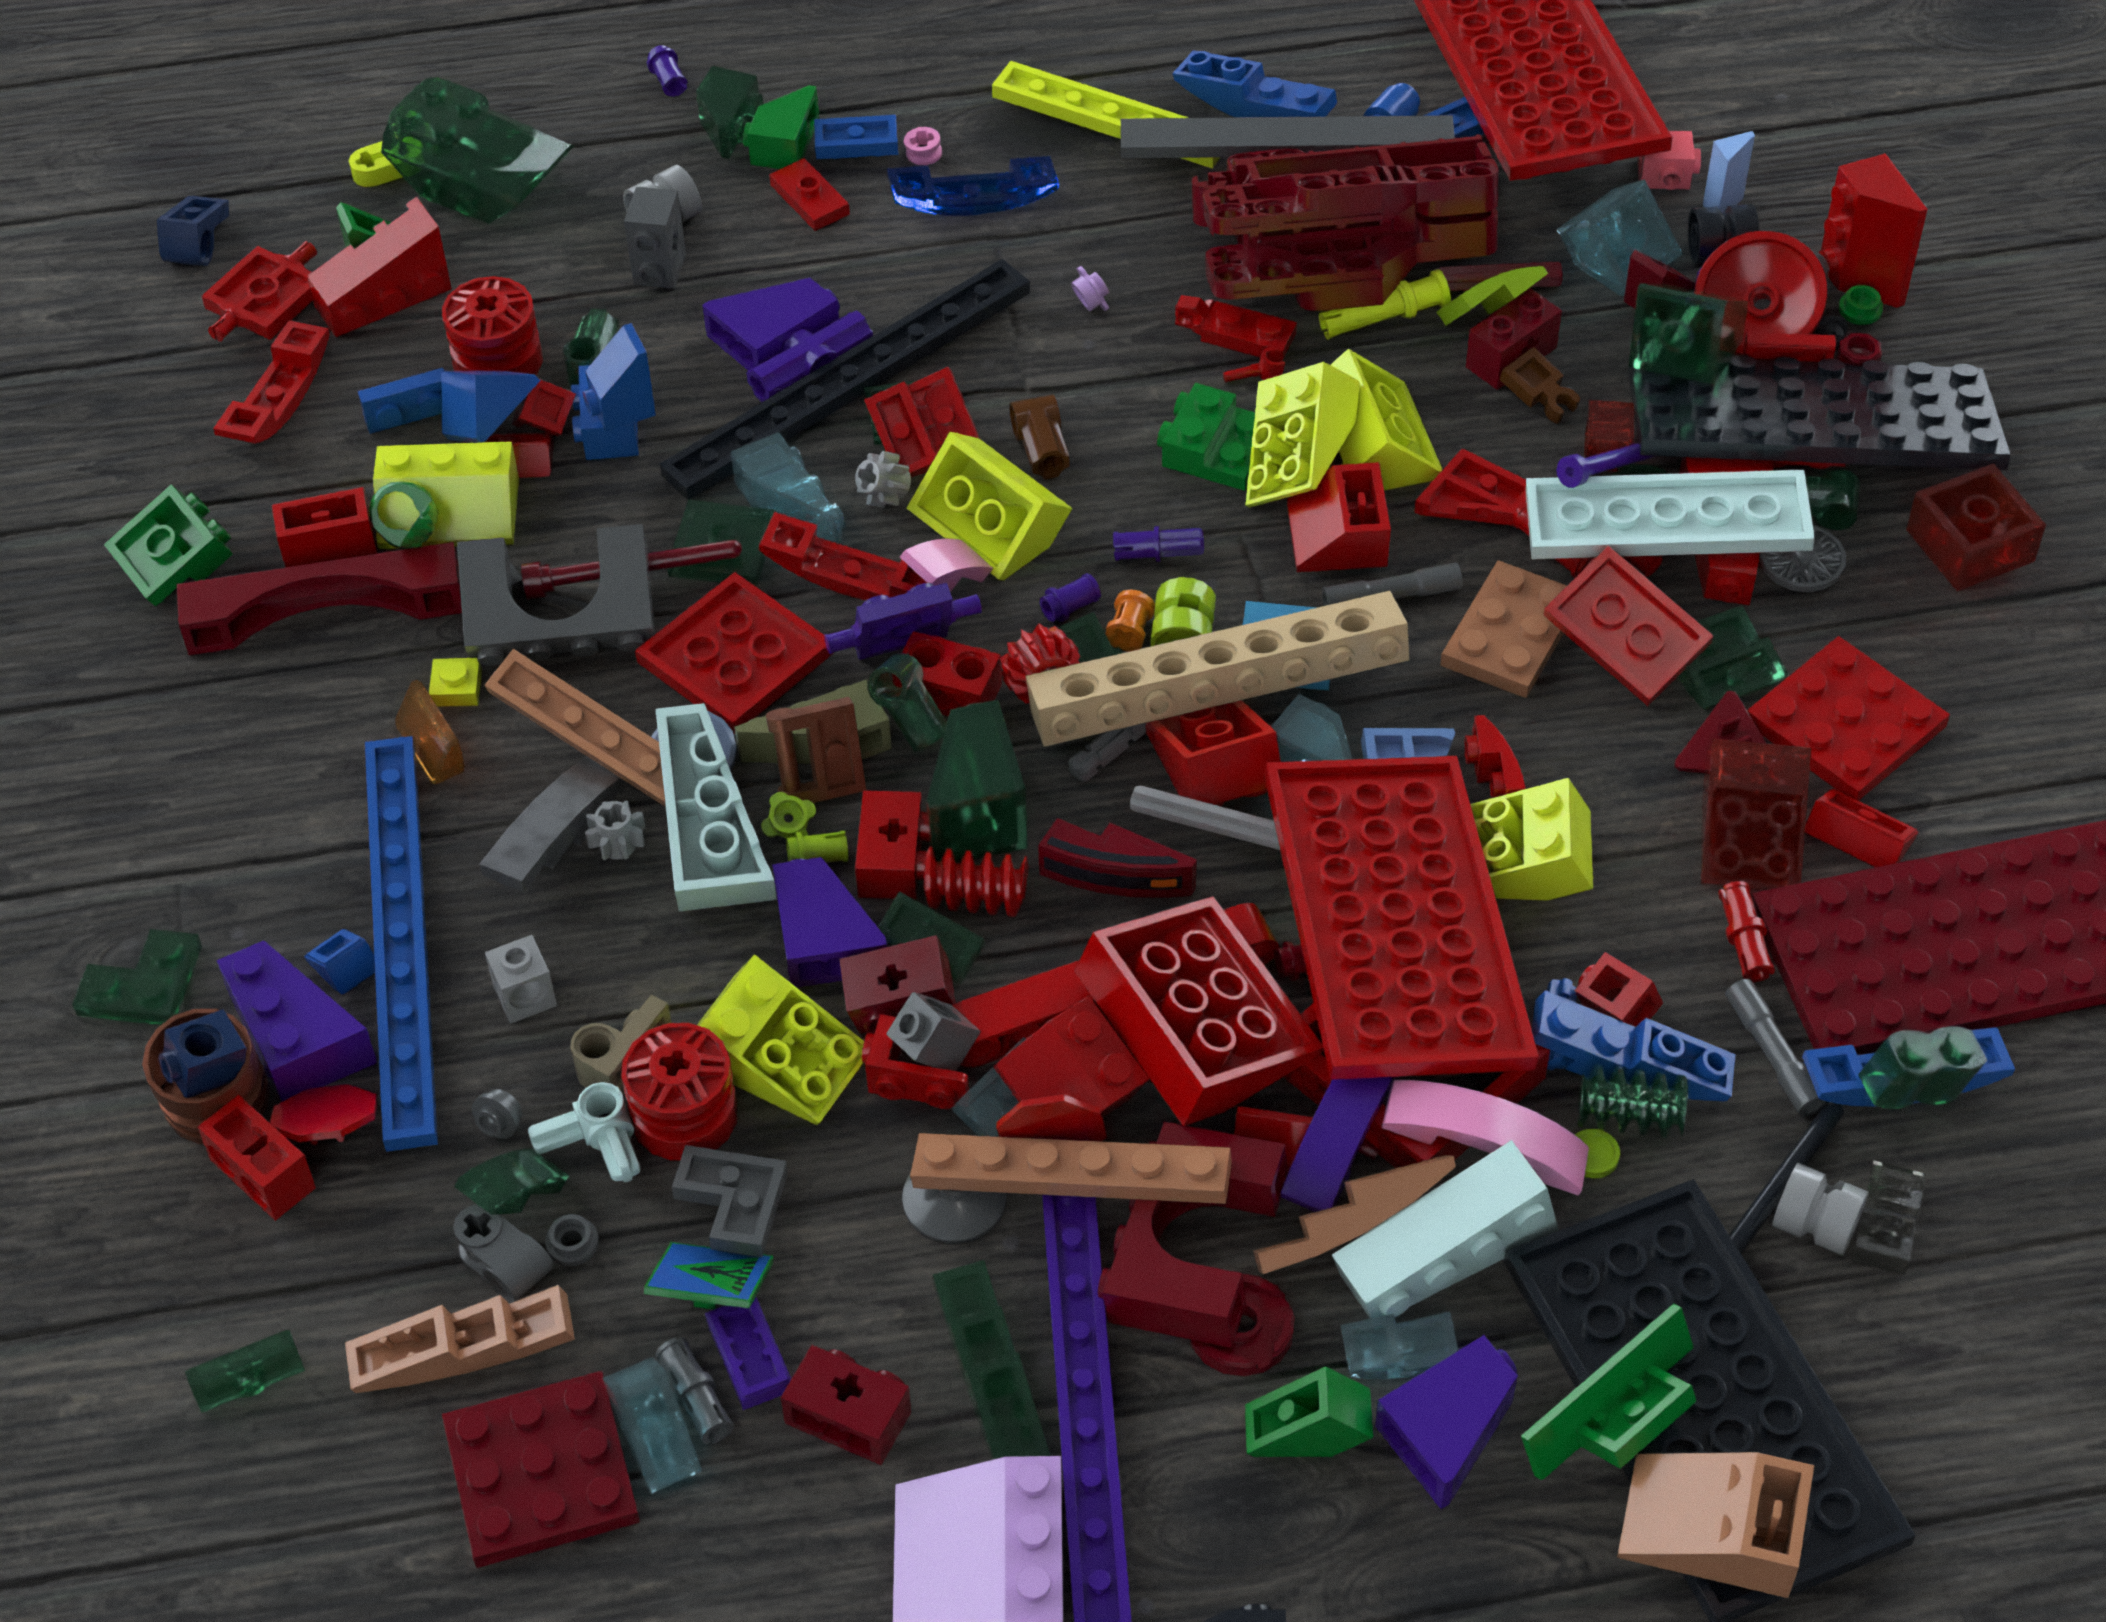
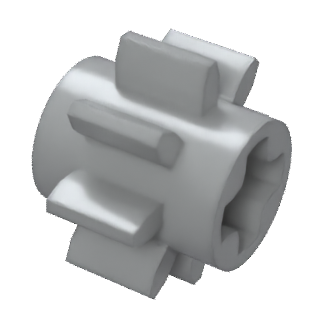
M882 451L880 455L869 453L867 454V460H864L858 466L855 475L857 492L868 494L867 505L882 508L886 504L897 506L899 505V499L903 498L909 491L911 485V476L908 471L909 466L898 464L900 460L899 454Z
M625 800L623 803L619 801H604L597 808L595 814L586 815L589 828L585 832L588 848L600 846L603 860L608 858H624L626 860L629 859V855L634 852L636 846L644 847L645 843L642 832L646 829L642 812L631 814L629 801Z

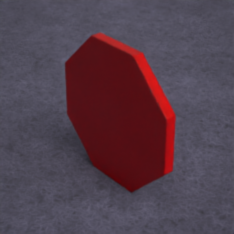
M349 1084L306 1089L273 1106L270 1124L284 1137L296 1142L310 1141L311 1145H317L318 1140L336 1138L338 1142H343L345 1135L375 1120L378 1103L377 1094Z
M1064 1094L1022 1100L996 1122L999 1137L1102 1142L1107 1138L1100 1107Z

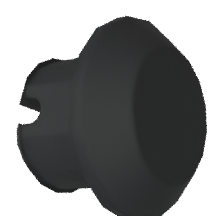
M1826 315L1822 317L1812 334L1835 335V352H1837L1840 341L1845 338L1844 335L1848 330V322L1840 316Z

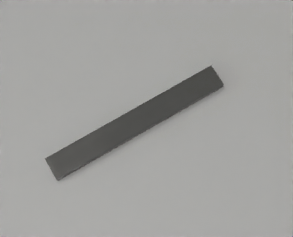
M1453 115L1121 119V158L1230 157L1243 152L1287 148L1298 149L1308 153L1311 150L1313 152L1349 149L1355 146L1370 147L1400 144L1404 141L1405 143L1438 140V138L1453 139L1455 138Z

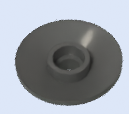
M909 1174L904 1184L902 1202L908 1221L920 1234L940 1243L961 1244L986 1235L998 1224L1006 1208L1007 1193L913 1188Z

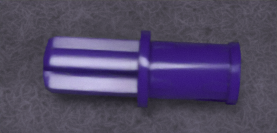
M1154 526V531L1113 532L1115 561L1156 558V562H1161V557L1201 555L1205 549L1204 533L1200 528L1160 530L1159 526Z

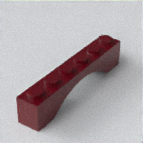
M453 542L177 584L178 623L188 655L234 649L251 635L276 621L300 612L322 607L342 605L377 606L402 612L419 620L462 613L459 565Z

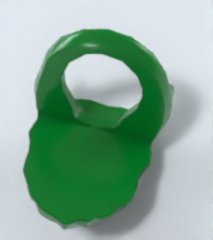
M404 481L390 482L379 488L372 497L369 506L370 522L374 530L388 544L400 547L401 549L421 547L434 533L439 514L435 502L425 488ZM394 491L403 492L413 500L420 516L410 530L392 529L387 527L379 518L378 506L385 494Z

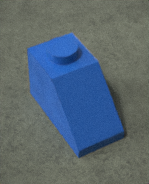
M632 323L623 325L586 370L588 390L582 392L589 415L591 417L598 416L605 432L656 416L647 352Z

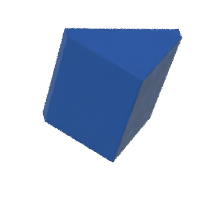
M500 370L441 371L442 434L448 440L484 443L540 380L535 374Z

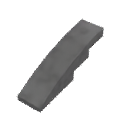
M586 756L561 774L507 828L481 861L482 876L525 893L543 866L553 869L572 842L581 846L586 839L585 832L589 829L586 815L595 814L597 808L602 805V802L613 801L626 781Z

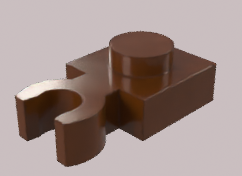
M1534 347L1502 370L1499 380L1528 407L1531 408L1540 402L1544 406L1547 418L1556 424L1561 422L1565 412L1557 404H1564L1574 412L1577 410L1580 402V397L1574 390L1568 387H1560L1564 375Z

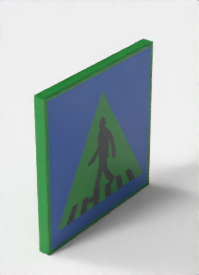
M670 1242L645 1284L644 1294L694 1301V1307L711 1310L716 1309V1304L750 1309L773 1265L774 1256L763 1254L761 1258L711 1250V1247Z

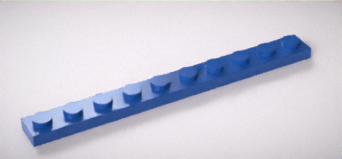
M413 736L365 742L382 1135L386 1152L438 1145L416 747Z

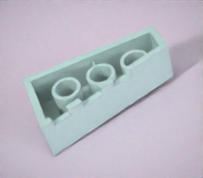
M705 704L656 709L674 890L678 910L688 911L777 900L774 878L760 848L759 840L743 805L742 797L726 762L725 754Z
M1511 1140L1332 1254L1340 1276L1373 1324H1376L1384 1319L1399 1316L1410 1306L1503 1260L1505 1251L1559 1231L1548 1188Z

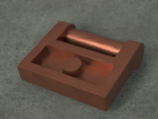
M849 697L796 709L779 708L771 710L766 714L768 731L774 734L782 786L778 788V792L798 797L802 801L810 800L815 803L866 791L854 703ZM806 728L814 781L803 784L800 783L792 731Z

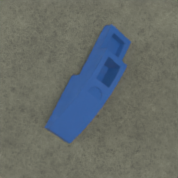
M1193 50L1173 72L1174 80L1207 104L1233 117H1326L1337 104L1335 89L1281 80L1277 77H1265L1262 63L1244 60L1240 57H1228L1211 54L1206 51Z
M1546 990L1535 1000L1531 1028L1535 1044L1566 1056L1565 1069L1603 1083L1648 1094L1704 1101H1727L1732 1097L1736 1054L1648 1018H1645L1634 1027Z

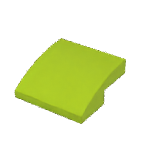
M1543 266L1501 273L1472 287L1436 311V313L1445 325L1470 311L1479 303H1481L1488 314H1491L1518 297L1546 276L1548 272Z

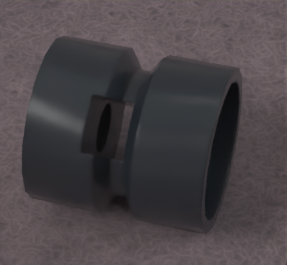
M1753 204L1727 206L1723 213H1721L1718 207L1692 208L1688 218V246L1693 263H1705L1719 246L1736 236L1759 231V220L1755 206Z

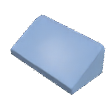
M1753 131L1713 142L1703 199L1704 207H1718L1721 213H1723L1727 206L1737 205L1743 199L1755 137Z

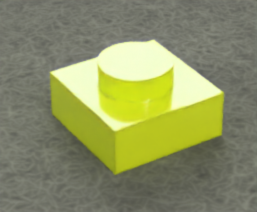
M477 658L433 659L429 687V698L432 707L478 706L482 667Z

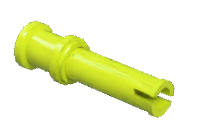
M1436 269L1431 271L1428 277L1410 283L1406 280L1400 281L1397 288L1383 305L1320 312V327L1322 331L1327 330L1324 332V335L1327 339H1331L1343 333L1399 315L1410 319L1416 317L1418 311L1439 305L1441 308L1451 302L1450 289L1442 271Z

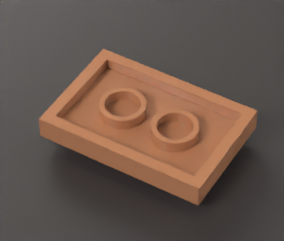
M1498 560L1443 650L1440 666L1527 698L1564 634L1543 615L1544 608L1567 585Z

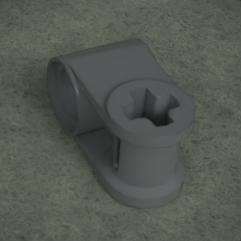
M472 1205L462 1210L455 1218L453 1228L455 1237L460 1243L461 1260L508 1303L522 1299L554 1268V1263L547 1251L535 1239L522 1233L503 1218L495 1209L487 1205Z

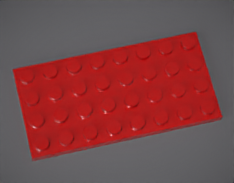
M1414 0L1510 181L1526 180L1534 176L1555 172H1568L1576 168L1597 164H1610L1618 160L1671 151L1672 135L1591 0Z
M1457 756L1266 762L1264 774L1330 1080L1535 1070L1539 1055Z

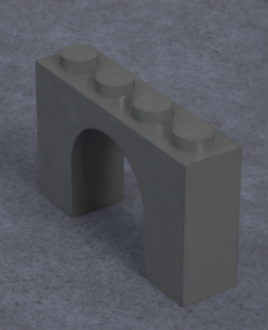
M643 524L596 528L600 565L598 590L592 601L583 610L571 617L559 620L536 618L523 611L514 602L510 556L504 537L457 542L464 647L469 658H477L481 665L493 666L501 664L512 649H515L532 661L547 660L552 657V654L571 652L575 656H591L598 653L599 649L618 648V650L624 652L635 651L655 635L648 548Z

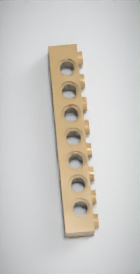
M1386 591L1026 676L1031 714L1045 747L1409 661L1408 623L1391 591Z

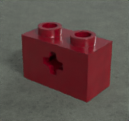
M1529 288L1469 330L1466 368L1498 390L1505 385L1499 380L1502 370L1532 347L1544 357L1557 348L1562 310Z
M937 935L839 959L846 1011L860 1034L867 1032L875 1033L880 1014L897 1017L912 992L950 1005L956 1004L949 958Z
M811 1345L780 1397L785 1424L881 1466L912 1412L909 1386L905 1385L897 1375L886 1370L875 1372L857 1364L852 1357L840 1350L831 1349L826 1351L814 1345Z

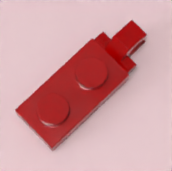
M1181 295L1175 306V325L1192 329L1193 332L1201 335V342L1261 357L1264 349L1275 347L1282 351L1280 361H1283L1297 333V322L1219 301L1205 300L1204 302L1199 297Z

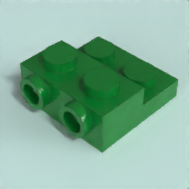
M1195 382L1190 393L1184 391L1179 393L1174 407V416L1176 418L1173 423L1164 421L1159 430L1157 446L1162 447V467L1245 491L1248 485L1255 412L1236 407V394Z
M172 484L104 544L143 596L155 607L177 588V584L183 583L188 577L193 578L195 581L205 580L233 555L226 545L232 539L229 533L214 518L209 522L204 518L210 513L208 507L193 492L184 496Z

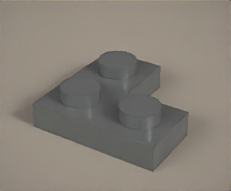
M685 1145L672 1184L673 1199L719 1206L709 1236L711 1250L762 1258L788 1174L787 1161Z

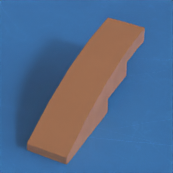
M1444 1155L1344 1182L1349 1203L1298 1216L1304 1237L1254 1250L1253 1253L1258 1271L1265 1274L1316 1257L1370 1231L1415 1202L1456 1167L1454 1156Z
M559 1285L510 1304L501 1295H498L452 1314L443 1305L345 1342L350 1388L355 1393L409 1386L466 1374L527 1357L575 1340L568 1296Z

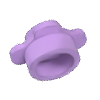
M1079 266L1077 271L1080 277L1071 283L1076 296L1088 311H1092L1099 305L1104 311H1107L1109 306L1104 296L1109 294V290L1104 281L1096 272L1088 275L1085 269Z

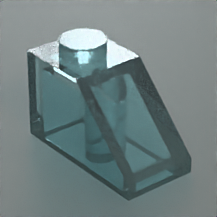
M1298 694L1271 726L1276 731L1281 762L1352 759L1340 715L1323 703L1314 702Z
M654 1357L602 1378L620 1427L651 1493L703 1471L667 1374Z

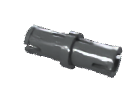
M680 1337L679 1340L672 1338L666 1341L657 1349L655 1355L674 1388L672 1394L676 1404L680 1408H685L704 1444H709L710 1441L717 1443L723 1440L732 1432L734 1424L715 1393L716 1383L713 1377L708 1372H704L700 1367L686 1338Z

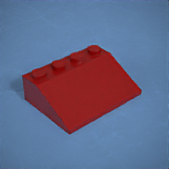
M1214 896L1093 932L1074 970L1183 1126L1226 1112L1319 1056L1324 1050L1320 1040Z

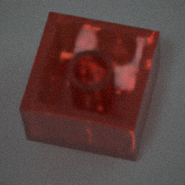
M1993 463L1916 492L1906 530L1956 591L2035 562L2046 524Z

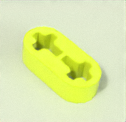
M414 134L399 135L360 148L350 155L349 158L353 181L362 187H374L414 174L422 170L428 162L424 140Z

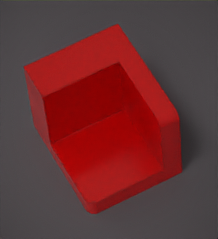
M539 379L540 382L518 405L511 425L520 428L522 425L527 424L558 437L562 433L576 393Z

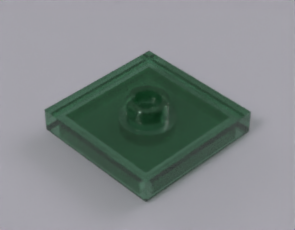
M688 500L672 549L737 540L742 546V552L736 558L668 568V577L721 583L736 572L757 587L766 559V555L759 551V544L776 510Z

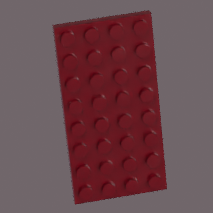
M2106 820L1755 892L1751 895L1757 916L1763 919L1767 928V934L1764 937L1813 1049L1853 1045L1857 1055L1871 1054L1947 1038L1949 1033L1994 1028L2106 1004Z

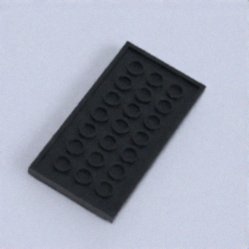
M1653 351L1645 352L1642 355H1629L1628 375L1640 455L2008 470L2010 451L1983 368H1976L1969 364L1939 367L1931 366L1924 362H1912L1908 365H1888L1878 360L1866 361L1863 363V366H1853L1831 358L1822 359L1819 362L1798 361L1791 357L1760 360L1746 355H1735L1731 358H1710L1700 353H1692L1686 357L1666 356L1660 352Z
M1694 1179L1505 1251L1504 1264L1575 1388L1671 1305L1676 1304L1682 1307L1694 1348L1672 1366L1667 1373L1692 1385L1696 1402L1638 1454L1758 1452L1814 1465L1799 1569L1789 1596L1912 1546L1916 1536ZM1636 1455L1622 1467L1630 1483ZM1683 1574L1710 1622H1729L1785 1598Z

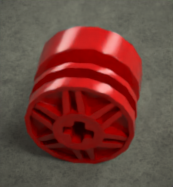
M482 277L459 285L447 296L442 306V316L454 371L500 370L538 374L543 363L542 348L532 296L524 285L510 278Z
M667 1023L646 1031L632 1042L623 1058L621 1079L628 1102L629 1116L638 1142L653 1155L670 1161H680L685 1145L716 1150L728 1141L737 1124L738 1104L733 1085L731 1061L723 1041L709 1029L692 1023Z

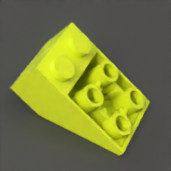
M1321 362L1258 382L1245 506L1251 508L1316 490L1356 423L1360 386L1358 379L1325 362Z
M1569 778L1470 804L1496 898L1548 901L1593 889L1591 811Z
M755 954L734 975L697 1024L709 1029L723 1041L731 1061L733 1085L815 1125L820 1124L863 1064L862 1049L864 1041Z

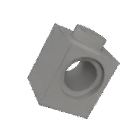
M533 935L485 952L494 990L510 1024L557 1006L550 972Z

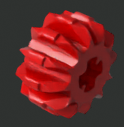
M1039 623L1030 634L1021 629V638L1017 642H1007L1009 653L999 658L1002 664L1003 671L1001 675L1003 676L1004 683L1010 691L1015 693L1018 699L1028 704L1030 702L1026 676L1079 664L1078 660L1081 656L1078 653V647L1062 630L1056 626L1048 629Z

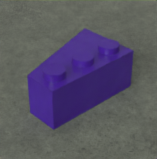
M264 940L216 960L233 1005L249 1033L257 1054L281 1102L306 1089L324 1087L377 1063L367 1028Z

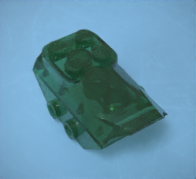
M430 77L419 83L389 114V120L383 133L381 153L421 197L432 203H438L458 211L465 216L490 224L517 207L574 146L490 109L486 96L477 91L445 79Z

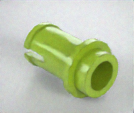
M845 830L802 836L799 831L795 832V837L786 838L788 862L794 859L822 857L826 863L848 861V844Z

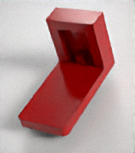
M880 1014L875 1033L866 1034L862 1049V1062L865 1063L868 1093L878 1094L889 1100L908 1099L925 1102L940 1109L951 1107L967 1109L970 1100L968 1075L963 1072L900 1062L899 1057L902 1049L886 1035L896 1017Z

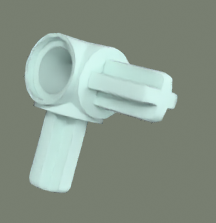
M600 1082L586 1087L579 1095L578 1101L572 1103L574 1111L529 1127L528 1134L532 1146L538 1154L584 1139L587 1146L591 1145L592 1148L601 1150L612 1180L626 1183L632 1181L633 1176L640 1173V1164L630 1141L634 1133V1127L626 1109L622 1092L611 1083ZM608 1113L610 1114V1115H608V1116H606V1117L597 1118V1117L601 1116L602 1114H608Z

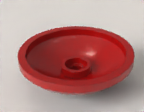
M1754 231L1728 240L1708 257L1699 272L1694 298L1697 316L1707 335L1726 351L1742 355L1746 332L1812 334L1823 317L1828 291L1823 267L1809 247L1787 234L1774 231ZM1760 299H1767L1771 302L1770 306L1763 310L1757 309L1755 303Z

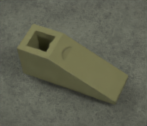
M867 679L852 685L842 686L833 692L808 701H801L788 707L789 709H796L849 697L854 703L862 760L892 749L889 718ZM766 716L753 718L747 723L735 727L738 755L741 762L778 763L774 734L768 731ZM806 728L792 731L797 763L811 764Z

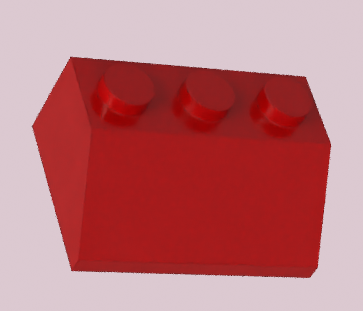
M1886 153L1841 165L1838 167L1835 186L1831 190V205L1828 218L1824 223L1825 233L1822 247L1818 252L1828 262L1830 267L1828 277L1839 291L1846 293L1853 286L1866 285L1879 292L1883 304L1896 308L1904 306L1928 209Z

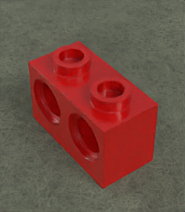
M913 631L892 671L894 700L901 704L983 725L1002 686L1001 662L999 659L1001 654L990 652L981 647H971L949 641L940 636H930Z
M239 1094L197 1126L210 1160L275 1221L316 1189L305 1155Z

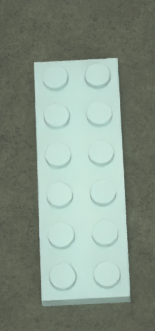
M1804 470L1589 476L1585 484L1574 488L1564 486L1558 477L1526 478L1525 491L1531 559L1597 557L1608 545L1621 557L1813 551L1815 538Z

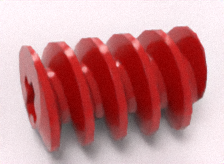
M930 846L927 850L924 868V893L929 908L933 910L938 909L945 896L950 911H957L965 898L969 913L975 914L978 912L984 900L989 915H996L1002 902H1004L1007 915L1009 917L1017 916L1026 895L1029 869L1028 856L1024 857L1019 869H1014L1011 854H1005L1000 867H994L991 852H986L981 864L975 865L971 850H966L961 863H955L952 848H947L942 860L936 861L933 847Z

